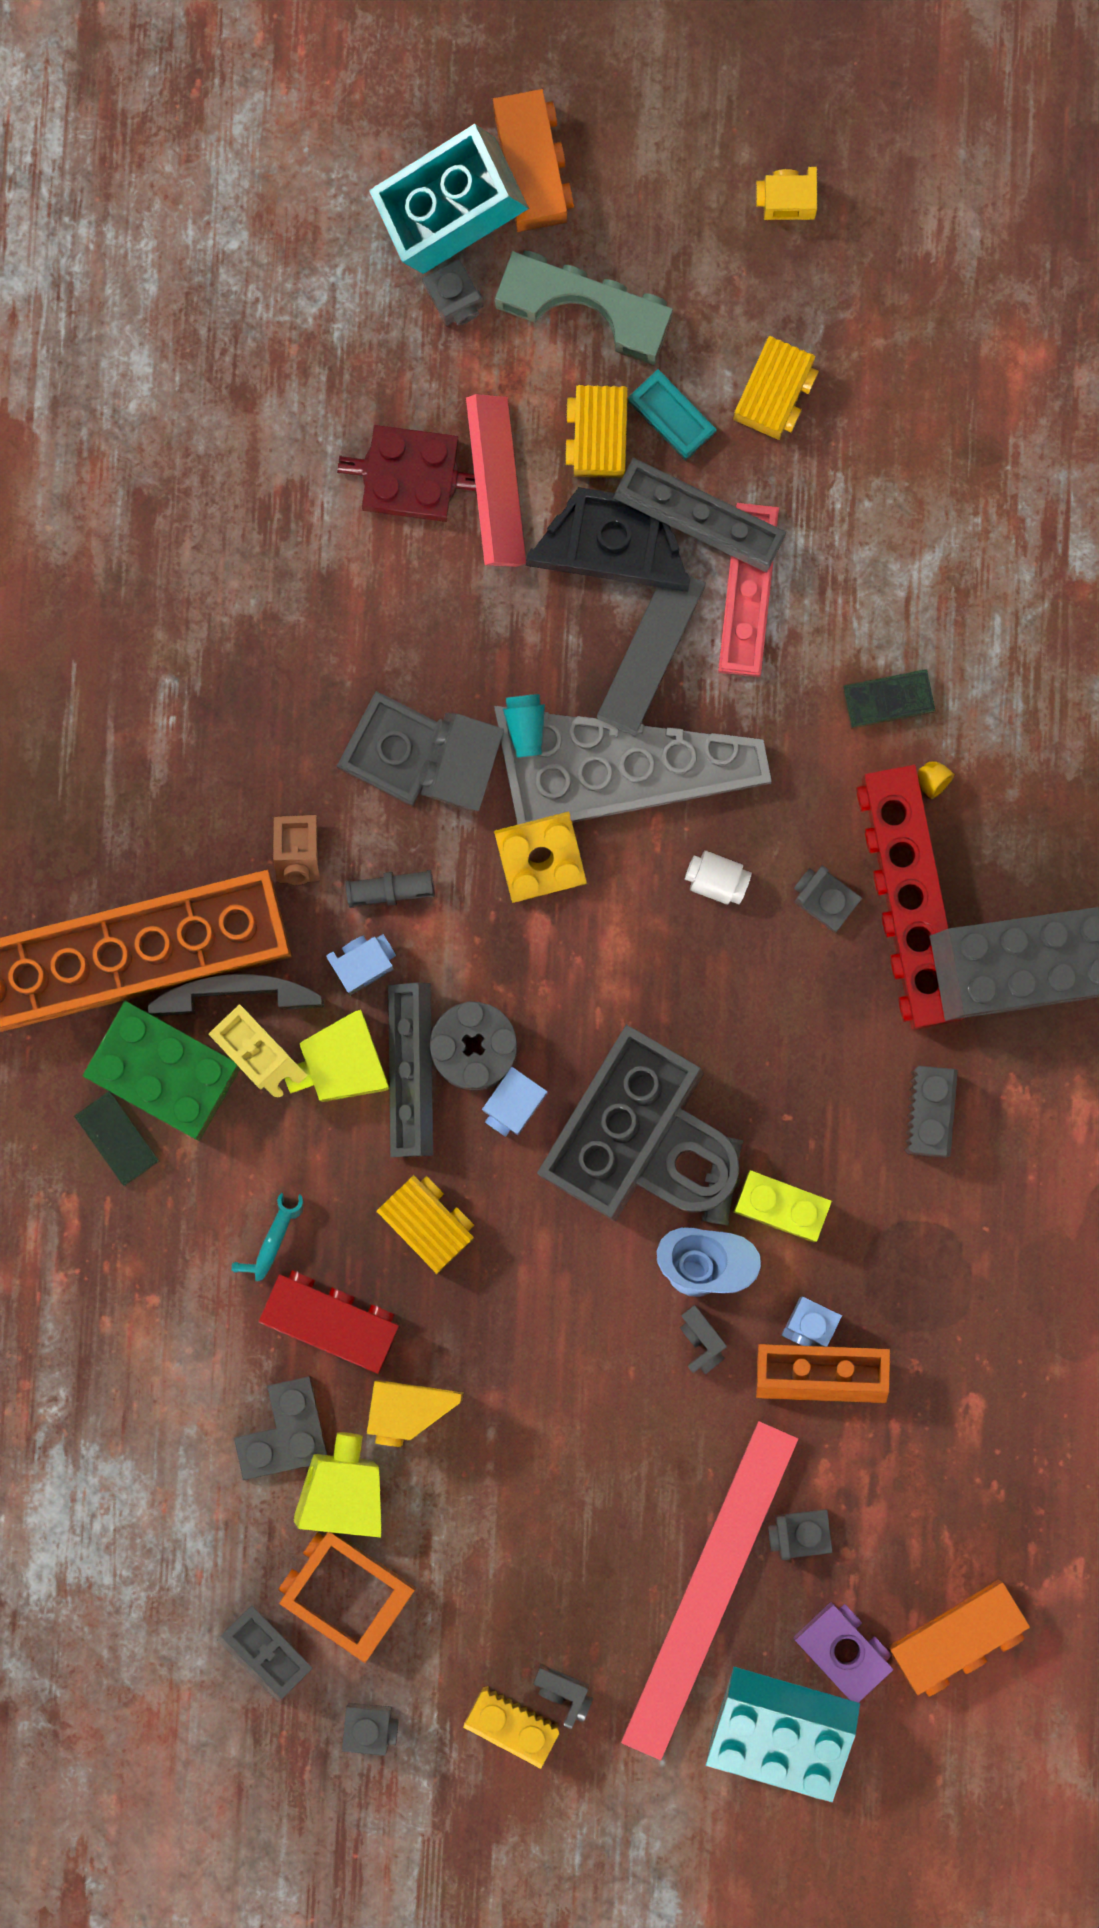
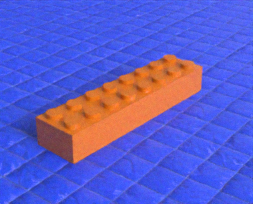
M264 870L0 938V1032L179 987L197 980L222 976L292 958L270 872Z

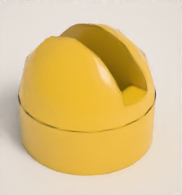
M930 761L917 772L920 789L930 799H934L945 790L955 774L945 765Z

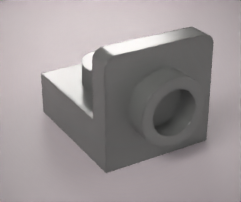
M460 259L422 278V282L446 326L456 322L457 326L466 324L480 314L478 310L483 307V297L479 290L475 289Z
M824 865L816 873L809 868L794 887L800 893L794 903L832 932L836 933L862 898L828 873L829 869Z
M693 1305L681 1315L686 1323L680 1329L695 1348L702 1343L707 1348L705 1352L687 1365L692 1373L700 1368L706 1374L725 1359L721 1351L727 1346L698 1308Z
M827 1509L775 1515L776 1525L768 1526L771 1552L779 1551L781 1560L833 1553Z
M540 1664L533 1685L540 1687L538 1694L558 1704H563L565 1698L572 1701L563 1726L572 1729L575 1720L584 1722L593 1701L592 1697L586 1695L589 1684Z

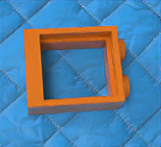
M317 1532L303 1552L309 1560L299 1573L292 1568L278 1590L284 1594L279 1604L363 1663H366L416 1587L338 1533L327 1532L323 1536ZM331 1546L394 1589L359 1642L296 1600V1597Z

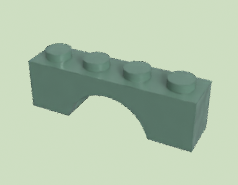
M525 250L523 254L512 251L495 297L496 309L536 323L544 313L556 306L568 303L586 305L599 312L608 322L614 337L615 352L655 366L672 320L673 309L666 306L667 301L647 293L643 294V297L626 292V286L613 280L604 279L602 283L586 278L587 273L571 265H564L562 269L547 264V258L532 251Z

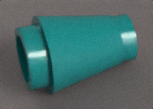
M540 694L506 698L507 708L503 709L514 749H516V756L542 755L541 746L543 743L545 704H541Z

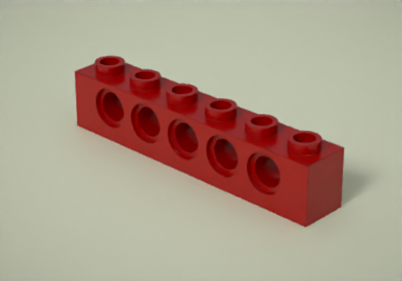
M914 764L864 774L862 778L863 786L856 787L860 811H868L871 827L865 828V838L869 854H877L879 870H873V877L877 895H885L888 911L881 913L886 938H894L896 954L890 955V962L894 979H902L905 996L898 997L903 1022L910 1021L912 1030L963 1021L965 1018L945 1021L939 984L937 990L932 994L921 993L915 985V977L917 973L922 971L931 972L937 979L930 936L948 929L916 766ZM887 804L899 806L904 813L903 822L899 825L887 824L881 816L882 807ZM895 846L908 848L912 854L911 865L903 868L895 866L890 860V849ZM906 887L915 889L921 897L920 906L913 910L902 907L898 901L899 891ZM914 929L924 931L929 938L928 949L923 952L913 951L906 941L908 932Z

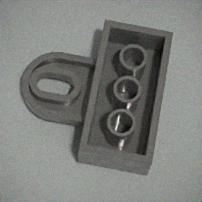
M626 1024L537 1174L542 1179L616 1222L638 1185L681 1210L688 1212L712 1210L724 1203L733 1193L739 1179L740 1166L737 1153L725 1135L683 1110L704 1075L702 1069ZM685 1152H693L718 1167V1181L713 1186L702 1187L681 1175L676 1168L678 1157Z

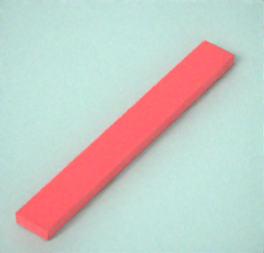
M760 1421L757 1422L623 1735L622 1744L660 1761L662 1760L799 1438Z

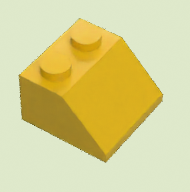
M382 1380L374 1381L367 1434L376 1435L375 1444L401 1447L403 1446L404 1439H413L461 1403L464 1392Z

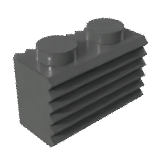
M918 1066L911 1072L914 1078L910 1081L913 1087L909 1090L913 1095L908 1098L912 1104L908 1106L911 1112L907 1115L910 1121L906 1124L910 1129L905 1132L909 1138L905 1140L908 1147L904 1150L910 1155L947 1158L951 1156L958 1070Z

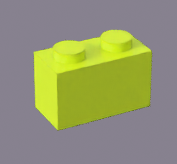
M750 1170L746 1176L733 1213L814 1243L818 1240L832 1201Z

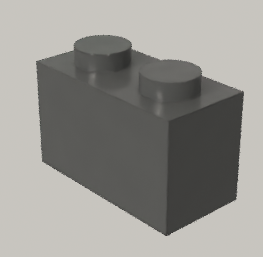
M445 713L444 720L439 719L433 731L432 743L436 744L432 759L431 761L427 760L421 770L419 784L423 785L421 795L467 810L479 811L504 729L457 713Z

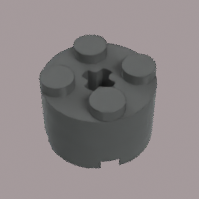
M468 1001L450 1008L439 1018L431 1034L430 1051L437 1070L447 1082L460 1089L478 1091L499 1084L511 1067L514 1066L517 1056V1040L512 1024L500 1010L486 1003ZM478 1036L482 1037L484 1040L481 1046L484 1053L481 1056L476 1053L471 1054L470 1057L466 1056L464 1053L467 1048L464 1040L468 1037L472 1040H475Z

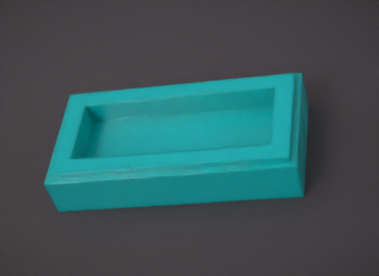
M659 369L627 398V401L685 461L717 432V429Z

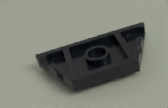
M578 487L568 500L567 507L554 518L547 527L546 534L534 549H530L526 557V566L686 592L689 590L690 578L688 573L685 572L679 554L680 549L670 525L614 499L615 493Z

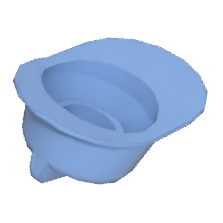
M679 1228L666 1234L661 1239L656 1251L657 1263L663 1275L670 1280L674 1288L688 1296L701 1297L711 1292L736 1293L749 1287L757 1279L761 1269L760 1254L754 1244L744 1237L732 1233L697 1228Z

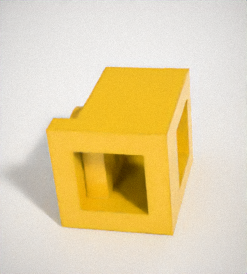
M808 167L807 175H799L798 171L792 169L777 170L773 172V175H766L765 181H756V207L764 206V220H815L817 211V167Z

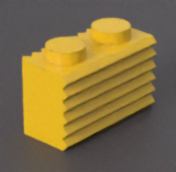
M768 336L736 407L733 420L777 440H780L784 430L792 433L802 410L795 407L802 391L809 395L819 373L818 370L812 368L816 356L791 346L789 343H784L772 336Z
M576 386V398L567 397V423H575V440L566 439V465H574V477L623 478L626 459L628 387Z
M413 1175L377 1212L438 1274L474 1239L468 1231L475 1225L457 1207L450 1213L443 1206L439 1199L444 1193L428 1176L420 1182Z
M489 1686L482 1688L463 1728L540 1769L559 1735L558 1723L551 1724L550 1719L544 1720L542 1715L536 1716L535 1711L528 1712L527 1707L521 1708L519 1703L513 1704L512 1698L505 1700L504 1694L498 1696L496 1690L490 1692Z

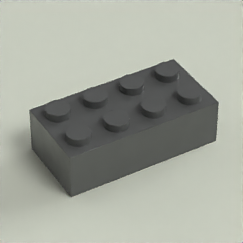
M1099 907L949 928L930 936L945 1021L1099 998Z

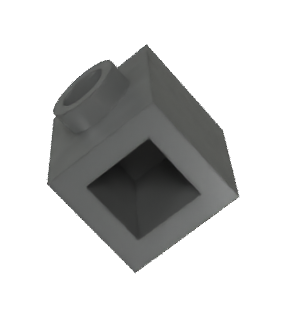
M348 1703L345 1713L342 1752L386 1756L388 1745H396L399 1719L391 1718L392 1707Z

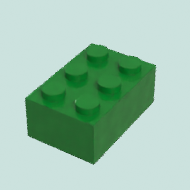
M124 1001L82 1076L200 1141L241 1068L233 1060L129 1002Z

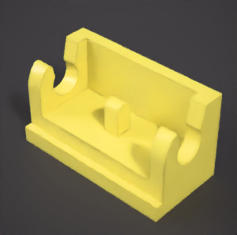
M240 1004L209 1033L212 1039L260 1090L265 1087L274 1097L283 1096V1091L278 1085L285 1077L300 1083L307 1076Z

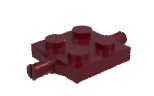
M374 425L371 447L365 459L339 456L338 474L358 475L363 478L365 488L362 511L447 522L449 502L456 489L476 491L475 475L458 472L456 462L458 436Z

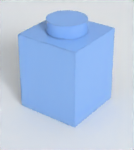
M511 1067L482 1108L483 1112L489 1115L485 1123L505 1137L510 1131L519 1135L548 1093L538 1084Z

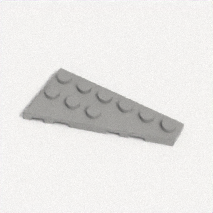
M494 706L498 727L504 729L501 744L517 825L568 811L573 823L771 784L772 782L762 739L689 732L675 728L665 729L644 726L643 724L635 736L596 718L570 717L549 714L548 712L544 714L542 755L517 757L503 713V709L507 707Z

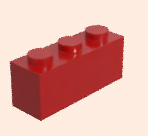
M294 1270L291 1271L289 1277L282 1274L278 1275L259 1323L380 1374L400 1328V1325L392 1322L395 1316L394 1313L371 1304L368 1311L352 1305L355 1299L354 1296L331 1287L329 1294L314 1289L312 1287L315 1279Z

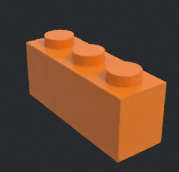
M543 89L493 98V112L500 147L529 207L528 210L515 217L517 232L567 223V209L574 208L570 184H561L559 168H564L566 165L562 143H553L550 128L558 126L553 101L545 102Z
M759 1344L756 1398L887 1403L890 1349Z
M998 1579L887 1647L913 1691L917 1695L925 1692L930 1697L949 1686L948 1677L963 1669L964 1673L968 1674L984 1665L988 1661L985 1655L1000 1646L1004 1652L1025 1639L1022 1632L1029 1629L1030 1626L1004 1583Z

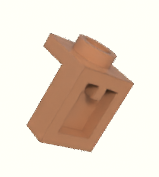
M316 815L274 817L273 861L277 882L302 885L307 882L320 880L318 822Z

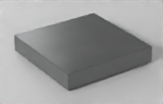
M376 691L339 760L337 768L413 807L423 788V785L419 784L421 770L427 760L431 761L436 744L432 743V735L437 722Z

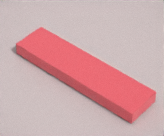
M475 394L467 397L466 403L484 564L488 566L518 567L526 564L508 397Z
M744 503L736 504V508L777 527L779 507ZM733 556L730 558L718 673L761 677L773 562L766 573Z

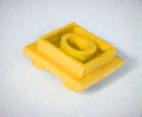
M569 811L494 831L512 903L587 884ZM535 848H548L551 850V854L546 861L535 863L528 859L529 854Z

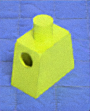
M361 1009L299 1043L305 1061L297 1065L307 1076L300 1083L292 1081L289 1077L284 1078L290 1094L314 1085L321 1102L377 1093L390 1089Z
M337 1432L334 1456L313 1455L294 1515V1523L298 1529L381 1538L379 1466L372 1460L360 1459L362 1435Z

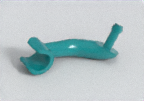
M283 1193L278 1196L279 1211L263 1241L256 1264L234 1262L232 1263L231 1271H234V1273H255L256 1282L265 1278L275 1260L290 1220L299 1217L303 1212L304 1203L301 1194L298 1196V1205L293 1209H287L283 1206Z

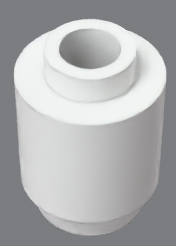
M705 850L701 858L695 855L692 857L685 880L691 882L690 891L727 905L730 901L740 904L752 873L743 870V865Z

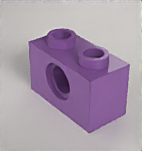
M830 1602L793 1638L849 1700L859 1703L893 1671L892 1667L886 1662L892 1655L875 1636L870 1641H867L857 1631L862 1622L845 1604L837 1609ZM852 1639L857 1643L858 1653L852 1661L841 1662L835 1658L834 1649L840 1640Z

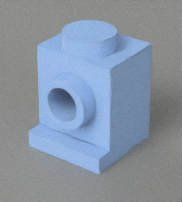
M384 934L377 938L373 937L368 941L364 935L356 938L342 948L345 955L337 958L334 952L326 955L350 996L394 970L389 960L396 956Z
M800 1297L781 1336L801 1346L827 1347L842 1315L805 1297Z

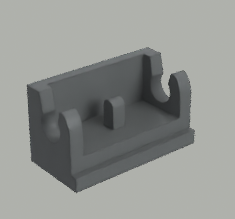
M253 1606L248 1608L217 1639L277 1702L282 1700L313 1669Z

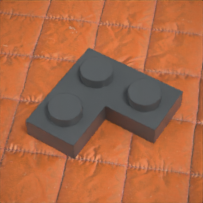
M310 1376L267 1386L276 1428L234 1438L243 1480L310 1466L314 1454L327 1455Z

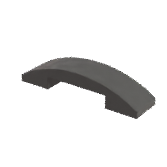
M233 974L205 978L177 987L148 1005V1013L152 1016L195 1014V997L278 993V1007L281 1010L324 1008V1000L322 996L312 990L290 981L262 975Z

